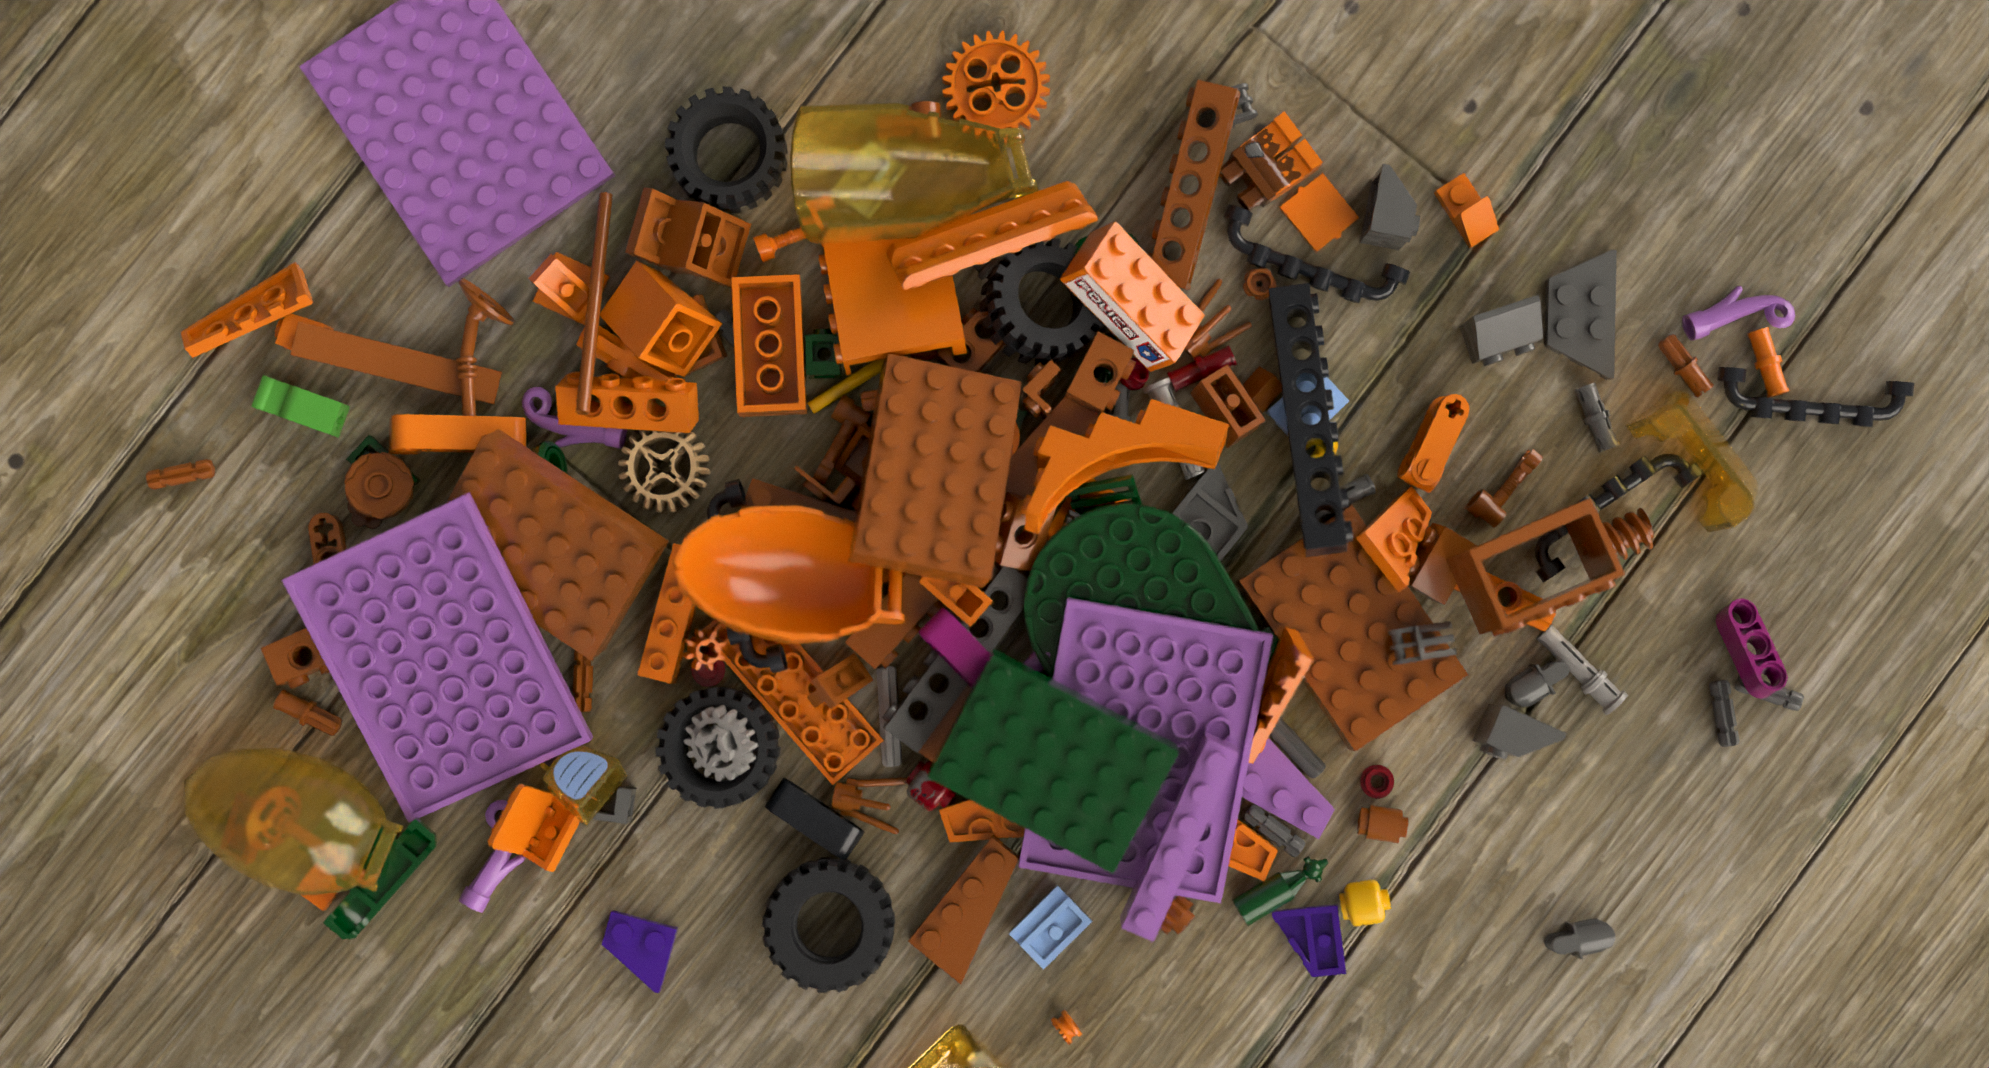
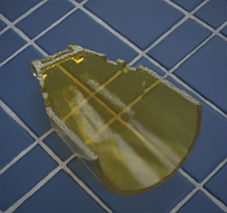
M900 103L800 106L792 131L790 167L794 205L801 229L809 242L817 244L917 238L1008 198H1019L1039 191L1036 179L1032 178L1023 145L1026 140L1023 130L1020 128L1000 129L964 119L956 122L940 118V113L929 111L928 114L908 110V105ZM1006 148H1011L1018 175L1017 179H1014Z

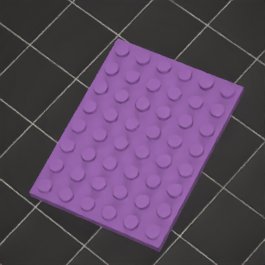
M398 0L299 66L448 287L615 177V174L497 0Z
M470 492L282 580L408 822H412L416 817H423L592 740L593 735Z
M1067 597L1053 680L1176 743L1180 753L1114 874L1027 829L1024 831L1018 867L1133 888L1149 862L1166 827L1191 759L1205 731L1235 744L1240 754L1175 895L1221 903L1273 635Z

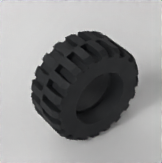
M824 857L801 864L789 872L777 884L765 905L766 911L762 918V927H764L765 933L763 942L764 946L768 947L770 951L769 958L773 965L777 964L781 968V974L787 980L792 978L798 982V987L805 990L810 987L817 989V993H827L829 990H837L838 993L848 990L849 987L855 984L856 986L860 985L879 969L892 944L895 912L892 909L890 895L886 893L882 886L883 883L877 876L874 877L869 873L868 868L861 864L858 866L851 863L849 859L842 860ZM834 892L847 897L857 907L861 917V933L857 942L850 950L838 956H821L812 952L804 945L798 933L797 919L801 907L808 899L819 893Z

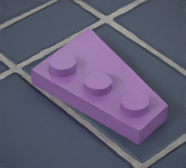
M1268 738L1264 750L1258 754L1254 763H1248L1242 797L1319 839L1335 809L1279 748Z

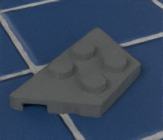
M1610 250L1546 280L1544 347L1557 354L1567 356L1570 361L1597 372L1601 375L1600 377L1606 380L1614 378L1617 250Z
M1217 463L1215 470L1207 469L1172 514L1196 529L1210 544L1221 561L1245 532L1248 525L1238 508L1231 488H1229L1221 471L1222 468Z

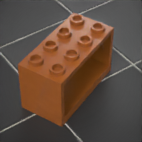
M1591 498L1563 508L1446 559L1479 634L1492 632L1494 637L1526 626L1525 623L1547 617L1555 613V610L1564 606L1568 607L1586 599V596L1608 590L1616 586L1614 579L1625 575ZM1565 524L1589 579L1509 615H1505L1481 561Z

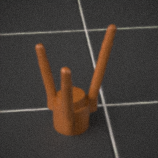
M1222 279L1216 280L1199 304L1198 308L1202 313L1223 283ZM1226 305L1203 327L1199 324L1184 350L1192 358L1199 354L1205 357L1211 350L1250 329L1252 323L1247 322L1208 343L1212 338L1208 332L1231 311V306Z
M847 778L846 783L837 782L832 798V809L841 810V815L850 816L884 831L898 834V828L856 811L860 810L861 806L886 811L890 810L889 804L864 799V790H860L858 787L904 785L907 778L863 780Z

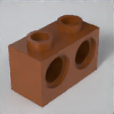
M973 308L961 320L964 325L963 332L966 348L971 353L970 360L963 364L955 362L952 358V347L941 348V351L938 353V359L946 366L979 373L1006 344L1001 340L995 345L990 338L981 339L976 335L975 328L989 314L988 312H980V310L978 311Z

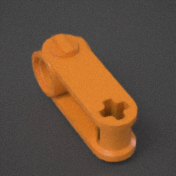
M1451 394L1437 397L1431 402L1409 451L1399 466L1398 478L1404 480L1408 485L1415 486L1427 493H1430L1437 486L1444 472L1445 464L1469 414V404L1463 396Z

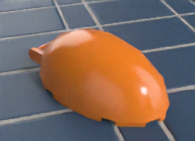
M753 506L739 510L738 513L722 517L720 515L714 516L687 534L674 561L681 589L693 604L736 632L786 644L829 642L868 628L872 623L898 625L903 624L905 621V615L901 613L902 572L889 569L888 611H882V568L849 562L855 523L846 518L841 519L826 515L824 511L803 506Z

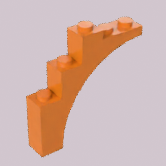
M1151 399L1146 411L1140 410L1135 423L1101 412L1096 424H1089L1085 437L1050 426L1045 438L1041 436L1038 438L1034 449V456L1038 457V472L1034 481V487L1036 488L1033 496H1026L1021 510V514L1025 515V530L1038 534L1049 514L1069 493L1086 481L1109 470L1135 463L1158 461L1190 463L1215 470L1226 444L1229 424Z

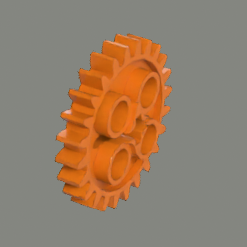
M987 31L986 41H981L975 34L972 47L963 41L962 49L964 53L952 52V58L956 64L946 63L945 65L946 70L952 75L942 76V82L951 87L942 90L943 97L953 98L946 103L947 110L957 109L953 115L954 122L965 119L963 123L964 131L974 126L975 137L977 138L983 130L987 131L989 141L993 139L995 132H999L1002 141H1005L1006 131L1011 130L1015 137H1018V126L1022 125L1025 129L1030 130L1029 118L1040 120V113L1036 108L1046 109L1047 102L1040 97L1050 95V88L1042 86L1050 82V75L1040 74L1046 69V62H1035L1040 52L1035 50L1028 53L1030 45L1028 40L1019 46L1017 45V34H1014L1010 41L1005 40L1004 31L1000 32L998 39H993L991 32ZM1007 61H1014L1019 65V70L1009 74L1004 72L1001 66ZM973 66H981L986 70V74L981 78H973L968 74V71ZM998 80L999 85H1001L998 92H994L992 81ZM1019 80H1025V81H1026V83L1023 84V85L1014 84L1015 82H1017V81H1019ZM968 87L979 88L973 92L967 91ZM1017 93L1024 98V102L1019 106H1011L1007 103L1006 98L1010 94ZM979 98H985L991 102V106L986 111H978L973 107V103Z

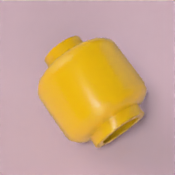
M1374 879L1348 883L1344 888V893H1339L1344 920H1350V923L1355 927L1381 923L1385 920V910L1391 909L1388 889L1381 890L1379 883Z

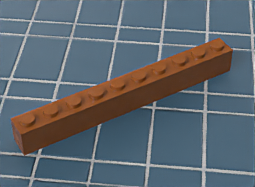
M1064 397L1010 457L1004 500L1007 492L1033 496L1036 489L1034 481L1038 472V457L1034 456V449L1040 436L1045 438L1050 426L1085 437L1089 424H1096L1099 414ZM906 573L902 578L901 613L905 615L903 624L872 623L868 628L853 633L845 641L850 648L875 670L881 665L886 669L899 655L895 651L898 645L903 640L909 644L918 634L921 627L917 624L924 616L927 615L932 618L944 605L919 582L923 577L921 575ZM888 595L881 601L882 611H888Z

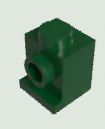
M814 329L813 335H805L806 376L808 379H842V364H837L833 344L839 343L838 334H832L831 329ZM823 349H828L831 352L830 358L825 361L820 360L819 352Z

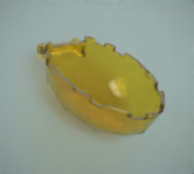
M238 748L210 757L184 780L185 815L197 837L223 863L266 887L300 895L339 893L358 885L376 892L379 886L376 884V881L397 832L401 833L404 827L386 820L387 818L382 806L379 805L375 797L355 776L325 759L287 749ZM381 826H384L363 878H360L359 876Z

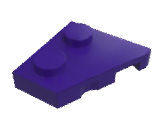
M1338 904L1281 909L1272 912V918L1282 929L1288 942L1303 961V965L1311 977L1346 974Z
M613 910L610 913L602 945L653 992L660 993L678 928Z

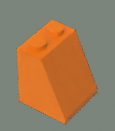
M637 260L600 312V317L637 358L682 377L687 375L723 324L663 273Z

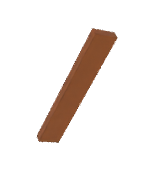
M298 322L290 353L291 356L461 397V379L457 378V374L460 373V371H457V366L460 364L456 363V360ZM477 366V370L474 371L478 374V377L474 379L475 401L494 405L502 372Z

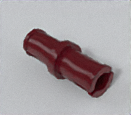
M1227 345L1225 348L1205 357L1196 356L1193 358V362L1171 372L1169 371L1167 375L1171 380L1174 391L1177 392L1184 387L1205 379L1227 364L1229 367L1236 366L1237 362L1231 348Z

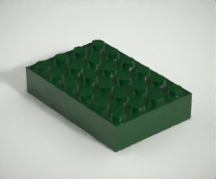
M993 648L929 768L927 778L1114 874L1180 752L1176 743Z

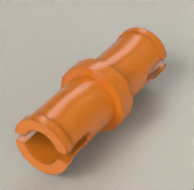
M1766 327L1750 332L1747 335L1750 338L1757 360L1754 363L1755 368L1760 370L1767 391V397L1771 398L1789 392V388L1780 363L1783 362L1782 357L1777 355L1769 332L1770 329Z

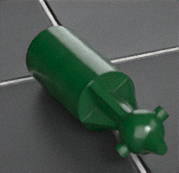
M1307 856L1303 859L1305 862L1303 870L1277 872L1265 881L1232 899L1246 925L1250 926L1295 899L1294 897L1307 879L1320 882L1323 869L1329 863L1327 859L1315 860Z

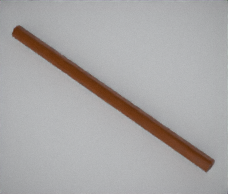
M601 192L599 194L576 413L579 415H589L613 199V195L608 192Z

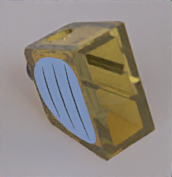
M583 745L540 763V767L547 771L543 781L550 793L586 826L627 778V774L619 759Z

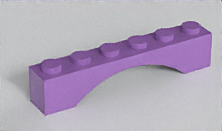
M1204 731L1189 764L1183 785L1166 827L1121 913L1120 920L1123 929L1154 942L1240 754L1235 744Z

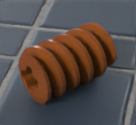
M1642 508L1637 510V514L1633 512L1626 513L1624 520L1621 517H1615L1611 525L1608 522H1602L1615 552L1623 560L1628 559V548H1631L1636 555H1639L1641 553L1640 543H1643L1648 550L1653 549L1652 539L1654 534L1652 525Z

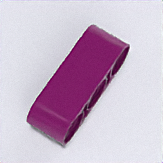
M1740 598L1721 609L1716 615V625L1748 693L1755 698L1763 699L1782 689L1787 683V672L1756 606L1751 601ZM1732 612L1739 615L1741 623L1735 621ZM1747 643L1753 645L1756 655L1748 650ZM1761 674L1768 677L1770 686L1763 682Z
M942 607L918 633L972 688L990 653L955 617Z

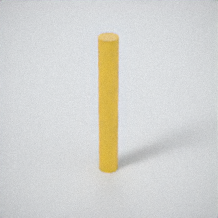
M885 359L872 361L807 404L814 414L841 398L843 394H847L880 373Z

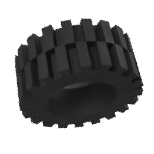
M722 86L723 93L716 94L712 87L704 90L707 97L699 100L697 95L694 94L688 98L691 103L689 108L685 109L681 105L675 112L679 119L677 122L670 121L667 128L671 137L665 138V148L669 153V156H666L673 172L672 174L690 198L693 197L696 202H704L721 211L725 208L730 209L732 214L741 213L740 207L747 205L750 210L758 207L756 203L758 199L763 197L767 201L772 196L770 190L773 186L779 188L783 181L781 172H786L787 170L786 154H788V147L781 125L773 110L767 108L765 101L758 96L756 99H753L750 92L741 89L740 93L737 94L734 93L732 87ZM733 123L745 126L758 137L760 143L759 158L752 171L743 178L731 182L716 181L706 176L699 169L697 161V151L702 138L711 129L722 124Z
M1053 238L1045 245L1044 241H1040L1026 246L1018 252L1008 253L990 271L986 277L989 280L982 286L980 294L986 297L979 303L980 312H988L989 314L982 320L985 330L993 327L995 333L990 339L995 345L1002 340L1007 345L1002 352L1008 357L1015 352L1020 353L1018 362L1027 364L1035 358V366L1040 362L1046 365L1050 360L1055 364L1059 363L1066 357L1069 358L1091 341L1096 335L1095 331L1103 324L1069 288L1068 290L1073 301V313L1070 322L1065 327L1050 329L1039 326L1031 321L1021 308L1018 288L1023 275L1031 272H1045L1060 279L1075 257L1074 252L1077 246L1070 242L1064 248H1060L1061 239Z
M726 687L707 688L690 693L688 697L680 699L675 703V708L671 712H667L663 718V721H665L663 728L658 729L656 738H660L659 747H655L656 757L660 756L662 765L658 766L661 775L666 774L669 780L666 784L671 790L676 789L681 793L680 798L687 802L690 800L697 803L696 806L704 808L708 806L714 807V809L725 808L746 801L756 795L769 782L770 776L774 774L777 768V757L780 756L781 747H778L780 735L779 730L775 729L773 724V716L769 712L767 713L758 699H753L749 696V693L742 690L738 691ZM724 705L726 713L736 709V718L741 720L746 717L748 720L745 725L746 729H754L755 732L750 736L751 741L757 743V747L751 752L756 756L755 760L748 764L750 768L730 781H716L715 779L705 777L694 768L690 757L687 756L688 745L684 743V740L690 737V734L686 731V727L693 724L692 718L711 706L716 709Z

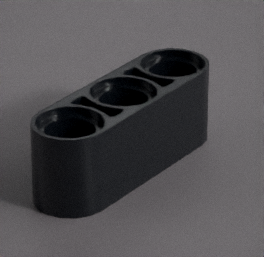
M786 778L781 780L764 806L771 813L842 860L848 859L865 833L859 826Z

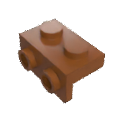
M1052 360L1045 366L1040 362L1028 374V384L1022 389V398L1024 399L1022 406L1035 419L1039 416L1045 419L1052 410L1041 398L1060 376L1061 369Z

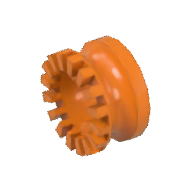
M1065 1009L1061 1011L1060 1018L1053 1017L1051 1019L1052 1024L1056 1030H1059V1034H1062L1061 1036L1067 1044L1070 1045L1074 1036L1080 1037L1083 1035Z

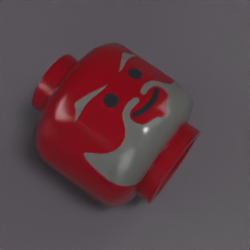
M920 761L904 782L908 785L906 790L908 797L927 811L935 810L938 805L945 809L956 792L927 778L932 762L927 761L924 764Z

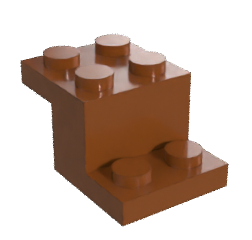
M643 188L625 253L673 273L699 276L724 287L732 288L731 277L737 276L751 224L704 202L677 200L653 188Z

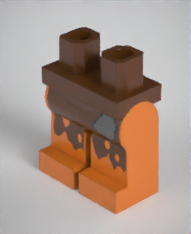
M1285 111L1278 115L1264 129L1231 152L1227 162L1221 167L1219 177L1225 185L1229 187L1241 178L1248 187L1236 197L1242 208L1248 211L1259 205L1264 208L1273 200L1318 171L1323 164V161L1306 139L1298 143L1302 134ZM1293 147V149H1291V150H1290L1289 152H1287L1285 155H1283L1282 157H1280L1277 161L1275 160L1276 158H1278L1279 156H1281L1283 153H1285L1287 150H1289L1290 148Z

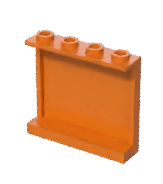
M942 219L823 241L825 254L819 255L822 275L828 274L829 284H823L827 304H833L834 313L828 314L832 334L838 333L839 343L833 344L837 364H844L846 375H852L850 365L886 359L888 354L903 356L946 347H952L954 356L967 353L953 275L942 276L927 281L920 287H911L904 290L886 254L891 243L943 225Z

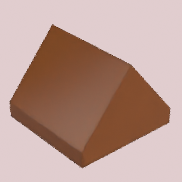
M1260 366L1242 385L1261 413L1267 409L1282 391L1281 383L1276 376Z

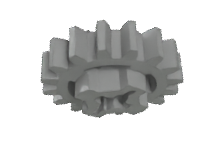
M724 705L716 709L711 706L692 718L693 724L686 727V731L691 736L684 740L685 744L692 747L687 756L697 759L694 768L698 769L703 766L705 768L704 776L707 778L715 773L716 781H721L726 777L729 781L747 771L750 768L748 764L756 758L750 751L757 747V743L750 741L749 738L755 733L754 729L746 730L744 726L748 721L747 718L738 720L736 718L737 710L733 709L726 713ZM710 723H716L711 727L708 726Z

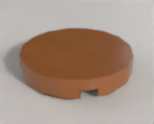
M385 452L369 453L361 456L350 466L345 475L344 482L346 498L351 506L359 514L369 519L378 520L395 517L406 509L413 497L415 485L412 473L400 458Z

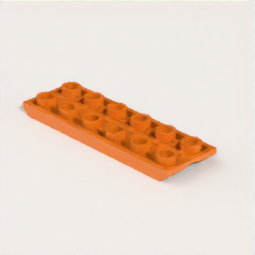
M1065 181L893 242L887 249L886 254L905 290L911 287H920L927 281L942 276L953 275L959 270L975 264L987 263L992 258L1000 255L1018 252L1031 244L1049 241L1059 234L1082 229L1088 224L1098 221V217L1077 185Z
M714 619L702 630L704 636H706L710 629L717 632L714 640H721L726 643L721 648V655L725 658L726 664L832 785L884 741L848 698L832 709L828 707L825 701L818 707H813L807 697L817 689L811 681L825 671L800 643L786 644L752 635L753 648L758 654H766V647L776 644L782 645L788 668L785 671L772 673L770 667L758 668L750 665L743 658L739 644H730L726 625L717 619Z

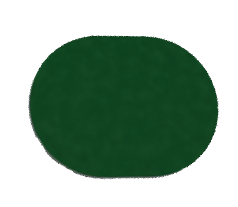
M1129 503L1112 504L1087 511L1073 518L1056 531L1045 543L1037 555L1027 579L1024 598L1026 629L1032 648L1051 679H1053L1067 597L1259 632L1249 609L1210 544L1196 529L1178 516L1152 506Z

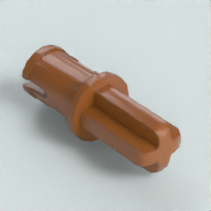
M1668 335L1658 343L1660 350L1675 368L1673 373L1681 376L1694 393L1695 398L1701 396L1702 391L1706 393L1714 386L1696 363L1697 357H1692L1676 335Z
M284 689L277 696L273 706L274 709L280 710L299 720L300 725L305 726L308 724L330 736H335L340 730L343 721L340 717L318 707L315 701L308 702Z

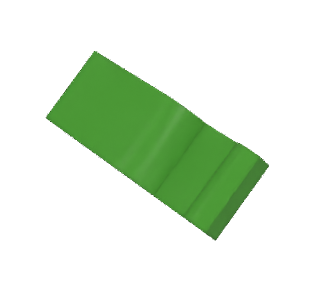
M264 375L251 406L338 438L350 406Z

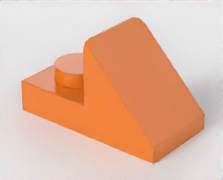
M1465 173L1434 192L1469 248H1472L1499 230L1489 197L1486 196L1481 199Z
M550 254L528 279L579 322L587 312L589 287L554 255Z
M923 576L919 581L970 627L993 602L977 586Z

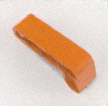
M392 415L389 419V453L400 455L420 454L421 452L474 453L482 437L498 429L526 447V418Z

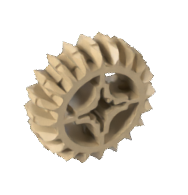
M639 430L643 439L639 441L636 437L630 436L629 441L635 447L633 450L627 447L622 448L621 451L630 457L629 461L619 460L618 465L628 468V471L619 474V479H631V482L623 487L624 491L629 493L637 490L632 497L633 502L638 503L645 497L644 509L650 510L654 502H656V512L663 513L665 503L668 504L671 512H676V501L679 500L681 505L687 508L690 505L685 496L690 494L695 499L700 497L699 493L693 489L696 485L706 488L707 483L700 480L699 475H710V470L700 467V464L710 461L708 455L698 456V453L703 451L705 445L700 442L692 446L697 437L695 433L691 432L683 438L685 433L652 431L653 434L650 435L647 430ZM660 441L679 443L674 449L671 448L665 454H657L650 448L651 445ZM686 451L691 463L690 474L687 480L679 473L678 469L679 463L683 459L682 455ZM642 455L650 464V471L645 477L646 481L643 484L638 472L639 461ZM653 457L665 463L671 461L672 464L668 466L672 468L671 472L676 476V479L663 472L658 474L657 471L660 469L657 467L658 463ZM664 481H671L680 488L666 495H657L650 492L654 486L658 487Z

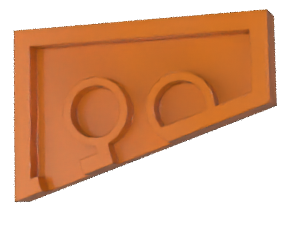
M1412 486L1399 494L1356 537L1365 552L1370 555L1398 592L1408 587L1410 577L1407 575L1410 567L1416 563L1418 556L1415 552L1418 543L1424 539L1426 528L1432 515V511Z

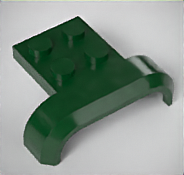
M346 794L311 833L325 842L331 841L332 847L337 845L339 847L338 851L343 849L346 857L374 875L376 879L372 885L366 888L338 867L331 868L330 862L326 864L323 862L324 858L318 859V854L301 843L298 848L350 891L344 900L323 921L325 926L343 940L355 939L435 849L437 838L436 833L417 817L398 838Z

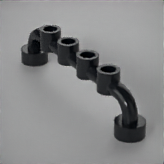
M1228 204L1223 218L1229 220L1227 228L1228 239L1235 249L1248 255L1246 262L1251 265L1265 268L1267 262L1279 266L1277 274L1296 280L1298 274L1311 278L1309 283L1311 287L1328 292L1330 286L1342 290L1341 298L1359 304L1361 297L1373 301L1386 299L1395 292L1399 284L1406 285L1410 271L1390 263H1385L1380 275L1386 279L1385 283L1381 287L1375 288L1361 281L1336 274L1329 269L1309 264L1294 256L1274 251L1267 246L1250 242L1242 237L1240 230L1241 226H1249L1253 213L1235 205Z
M1718 367L1717 381L1724 382V392L1728 401L1737 408L1751 410V417L1772 419L1773 412L1785 413L1784 420L1805 422L1806 415L1818 416V423L1839 424L1840 418L1852 419L1851 426L1873 427V420L1884 421L1897 416L1904 407L1906 397H1913L1915 385L1912 382L1886 381L1885 395H1891L1892 397L1888 406L1880 408L1743 396L1738 390V383H1745L1746 369Z
M1662 454L1650 461L1645 455L1629 466V469L1632 471L1630 475L1624 479H1621L1619 475L1614 476L1601 486L1605 492L1594 499L1590 493L1576 503L1591 498L1598 513L1665 467H1672L1677 470L1679 474L1674 479L1681 489L1704 474L1697 462L1690 466L1686 460L1675 454ZM1565 524L1544 533L1536 543L1535 558L1541 567L1536 571V574L1543 583L1566 568L1559 557L1552 560L1548 554L1549 547L1568 534Z
M740 479L725 482V490L714 495L707 507V520L720 515V510L726 503H729L731 508L746 505V495ZM726 626L730 644H739L743 658L750 665L758 668L770 667L772 673L787 670V659L781 644L766 647V654L761 655L753 648L752 635L736 632Z

